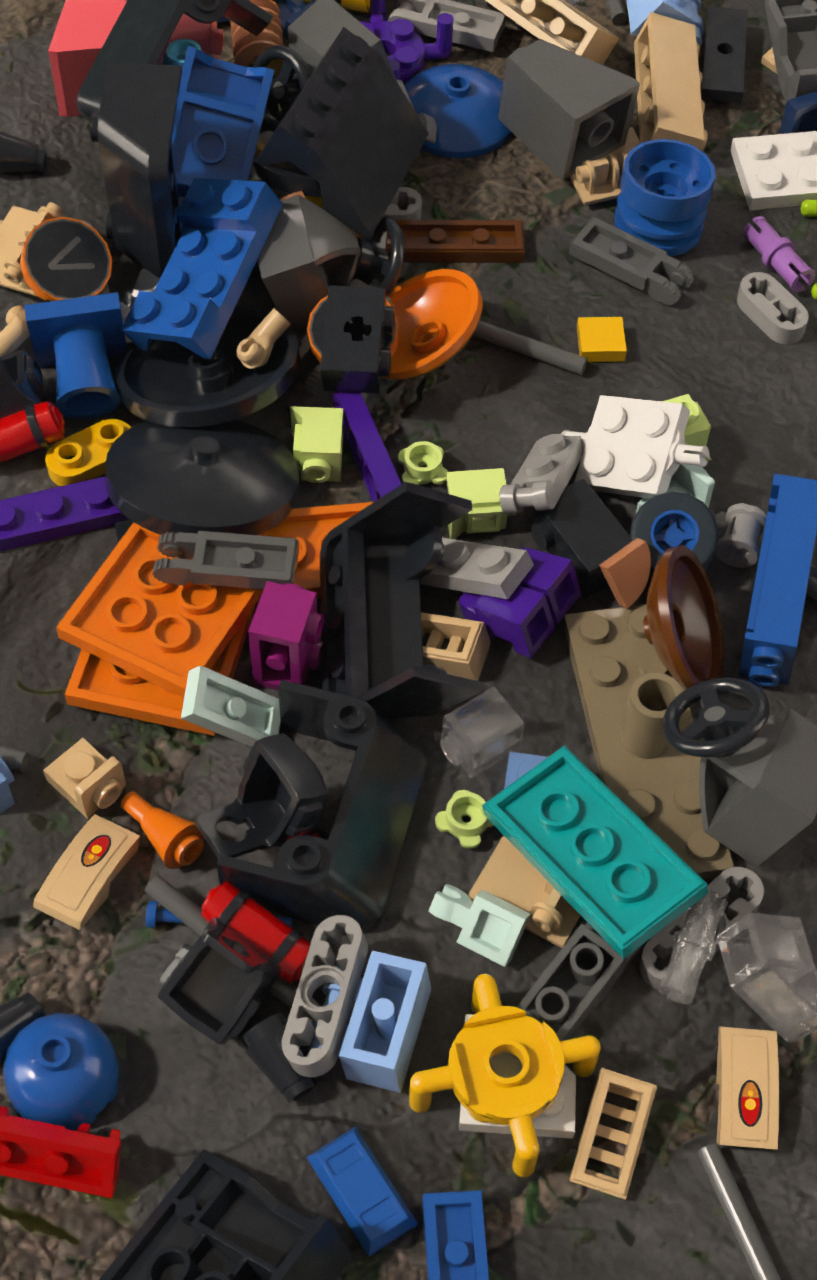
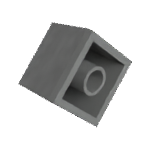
M539 39L524 48L516 49L508 56L498 119L563 181L574 175L576 167L582 166L583 161L601 159L625 145L640 83L635 78Z

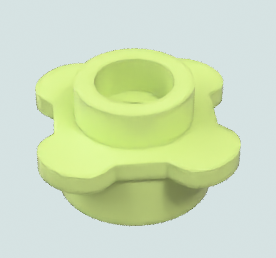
M427 441L415 442L408 448L402 449L398 454V462L403 465L405 471L402 475L403 483L409 482L420 485L433 482L437 485L443 484L446 481V473L448 472L442 465L443 449Z
M468 790L455 792L447 804L446 811L437 813L435 817V825L440 832L451 833L459 839L462 847L468 849L477 847L480 844L482 833L487 827L494 825L484 815L482 805L486 803L485 800L478 794ZM463 816H469L471 817V821L466 823L463 822L461 818Z

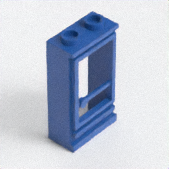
M774 474L739 672L740 677L749 678L756 685L765 687L777 686L779 683L789 685L798 644L817 531V480Z

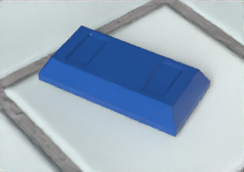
M356 1126L307 1156L310 1165L368 1257L418 1226L416 1219Z

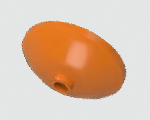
M454 269L433 270L410 278L393 289L388 298L392 299V304L395 307L399 324V339L397 349L391 356L390 376H382V378L409 379L427 374L447 363L467 344L477 327L483 306L481 292L469 275Z

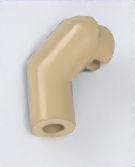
M14 306L6 314V323L8 325L0 332V357L14 353L30 336L23 306Z
M275 308L237 346V357L241 360L243 366L250 369L264 366L270 357L275 341L290 326L291 323Z

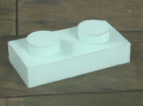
M198 666L188 672L181 719L253 747L256 741L279 734V698L206 667Z

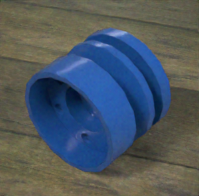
M655 139L637 145L630 150L624 160L620 182L621 191L617 198V207L614 214V226L668 252V256L688 252L698 244L703 234L704 221L707 217V205L711 200L716 178L714 164L707 154L693 145L678 140Z

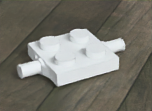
M600 395L592 424L587 433L564 430L561 433L564 437L581 436L583 455L574 483L584 478L594 491L649 499L656 495L667 493L670 480L680 464L705 467L708 464L705 458L709 459L710 452L707 446L685 445L684 432L691 411L681 403Z

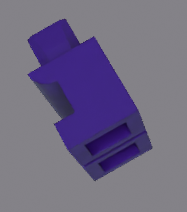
M521 546L520 549L527 550L534 565L509 599L464 592L459 598V604L465 618L484 622L490 640L497 636L510 641L516 653L532 658L555 629L554 623L558 624L582 593L571 559Z

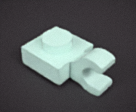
M449 884L444 886L442 892H436L428 911L432 915L462 928L457 940L458 944L504 967L511 961L531 915L484 890H481L475 896L474 901H472L464 891Z

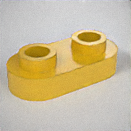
M107 419L53 444L47 451L45 458L50 479L59 486H65L96 479L104 475L106 472V458L110 447L119 436L131 428L130 425L118 419Z

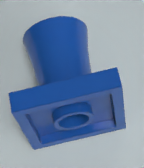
M118 292L24 305L33 351L39 367L56 366L57 388L55 406L61 414L72 419H93L107 415L117 409L121 403V397L113 379L108 358L120 357L127 348L125 334L121 331L123 320Z

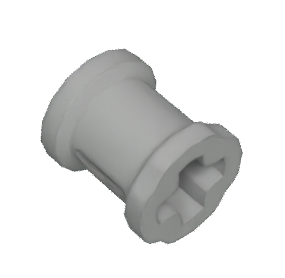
M745 503L734 504L728 508L725 518L727 528L724 536L718 540L716 555L721 561L739 568L750 567L757 562L759 557L757 543L760 534L764 533L767 516L765 512L756 506Z

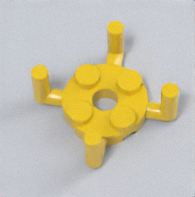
M481 974L475 979L471 1008L475 1014L464 1024L455 1037L449 1051L448 1065L413 1074L410 1080L409 1105L415 1112H426L431 1106L432 1093L452 1089L459 1102L467 1109L473 1119L482 1123L510 1125L516 1148L512 1163L513 1171L520 1177H528L535 1170L540 1151L532 1119L541 1115L554 1103L562 1083L565 1064L573 1063V1071L580 1077H589L593 1074L601 1045L599 1040L591 1035L559 1041L556 1033L544 1021L543 1023L527 1015V1011L520 1008L502 1006L495 979L489 974ZM508 1052L520 1060L522 1070L514 1077L504 1078L493 1072L489 1062L496 1054Z

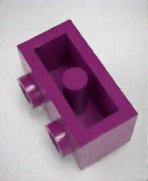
M269 581L266 582L248 631L254 685L278 690L281 680L306 685L310 670H319L324 644L319 639L323 628L324 615L317 613L316 592L308 591L296 584L288 583L282 585Z

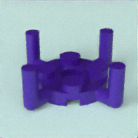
M370 0L371 22L360 21V23L381 40L385 53L391 54L387 58L396 80H401L405 84L411 79L413 74L417 71L419 74L423 70L425 60L447 59L451 56L454 21L451 14L442 13L437 17L436 43L424 44L421 37L414 31L413 23L409 20L397 19L393 22L386 20V0Z

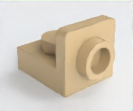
M81 738L43 770L46 780L86 818H89L99 808L105 809L111 806L119 798L123 788L126 786L121 762L114 756L107 760L84 738Z

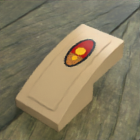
M94 814L75 836L49 873L34 899L33 908L80 930L109 897L110 882L138 851L140 835Z
M719 1027L716 1084H719L717 1143L727 1146L778 1150L779 1062L777 1031Z

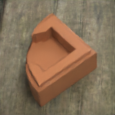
M636 538L599 565L618 604L627 609L642 594L650 574L651 557L649 547L645 540Z

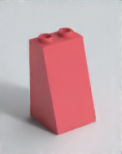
M65 0L48 50L59 116H81L76 105L77 93L127 1ZM183 13L156 65H162L168 45L178 39L194 40L200 45L204 53L220 60L219 55L222 54L224 45L223 29H217V21L209 24L199 23Z

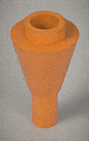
M135 791L129 792L124 796L121 801V808L141 824L142 830L167 868L177 869L182 866H188L200 856L204 847V837L194 822L158 807L154 808Z

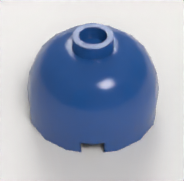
M59 1012L37 1018L20 1030L7 1049L3 1068L7 1096L12 1106L23 1118L65 1126V1129L77 1130L83 1123L91 1124L97 1119L96 1115L105 1108L107 1103L111 1104L118 1091L121 1073L114 1045L96 1023L79 1014Z

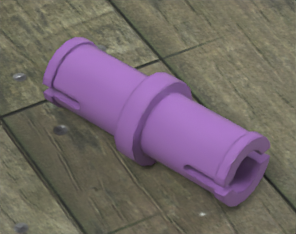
M763 216L752 219L760 228V233L748 222L743 229V237L762 255V263L769 270H776L794 292L805 290V287L799 281V276L810 286L815 279V271L798 256L793 242L787 237H781Z

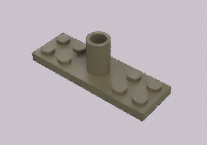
M647 604L630 606L628 609L618 607L565 614L563 629L600 780L704 881L717 878L723 871L734 867L729 848L704 832L699 794L701 757H694L679 752L668 743L664 736L662 721L665 711L670 703L685 689L665 668L656 653L654 645H651L646 638L643 621L647 615ZM690 707L680 717V732L694 723Z

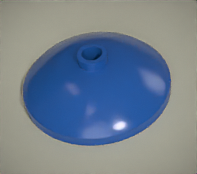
M463 64L436 66L412 77L404 86L417 115L424 113L433 117L437 125L435 143L425 140L421 149L442 157L469 158L486 154L504 144L513 134L498 119L504 82L484 69Z

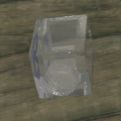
M493 686L443 717L442 739L440 740L441 748L447 759L454 766L461 765L467 774L474 778L509 756V751L515 752L521 748L525 723Z

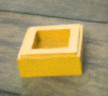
M578 317L577 337L580 356L588 358V362L625 361L627 350L622 317Z

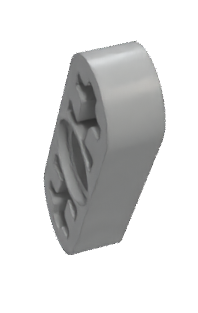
M731 867L715 878L708 885V894L655 934L646 943L639 962V971L643 980L650 987L660 991H671L680 987L757 913L764 896V886L758 875L744 867ZM741 887L748 892L746 899H736L728 907L725 914L720 907L725 903L730 889L737 891ZM694 917H705L713 922L717 935L709 940L697 939L688 931L687 922ZM677 943L684 949L677 956L673 967L674 970L669 967L663 968L661 971L655 968L657 956L662 959L667 958L676 949Z
M336 915L329 917L316 928L283 1034L282 1050L292 1068L298 1074L305 1077L323 1075L335 1065L367 957V940L360 925L349 916ZM343 936H348L351 944L341 945L336 958L330 944H339ZM335 961H337L341 970L334 967ZM326 983H334L340 986V994L332 1004L321 1007L311 1003L312 995L319 986ZM310 1019L318 1023L316 1030L312 1025ZM315 1032L322 1046L321 1048H312L308 1057H304L299 1048L300 1046H309Z

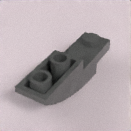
M588 922L585 925L581 923L517 1005V1008L527 1011V1015L541 1023L544 1021L553 1029L559 1041L566 1040L613 988L643 951L648 941L623 959Z

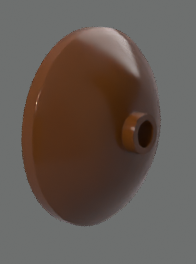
M686 546L669 548L664 552L655 567L647 595V615L644 617L643 625L646 638L651 645H654L660 661L675 680L686 690L706 680L723 678L725 660L724 639L716 598L701 562L692 550Z

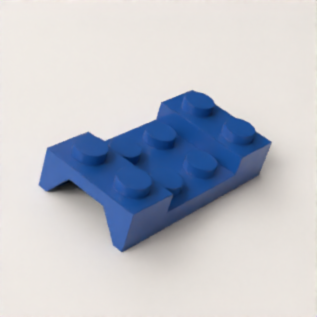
M187 47L172 134L180 206L194 178L248 181L274 74L273 69L266 67H244L213 58L195 47ZM181 221L183 232L186 225Z
M210 178L193 179L176 214L186 226L154 292L139 291L121 328V331L140 350L148 351L154 339L177 342L203 358H212L283 206V203L266 182Z

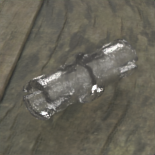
M708 890V894L690 907L680 932L675 931L670 944L673 948L671 960L658 988L660 994L667 995L666 998L682 1004H691L693 1002L706 960L711 961L716 950V946L713 943L716 930L728 904L724 897L719 898L720 894Z

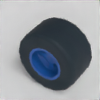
M668 492L652 497L639 508L632 520L630 540L632 542L639 538L647 542L651 557L649 578L652 580L655 567L664 552L669 549L668 546L671 548L679 545L688 547L697 556L706 571L717 549L719 530L714 514L703 501L687 493Z

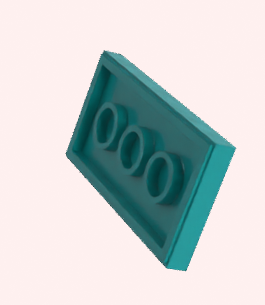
M565 745L482 805L484 815L623 959L708 894V884Z

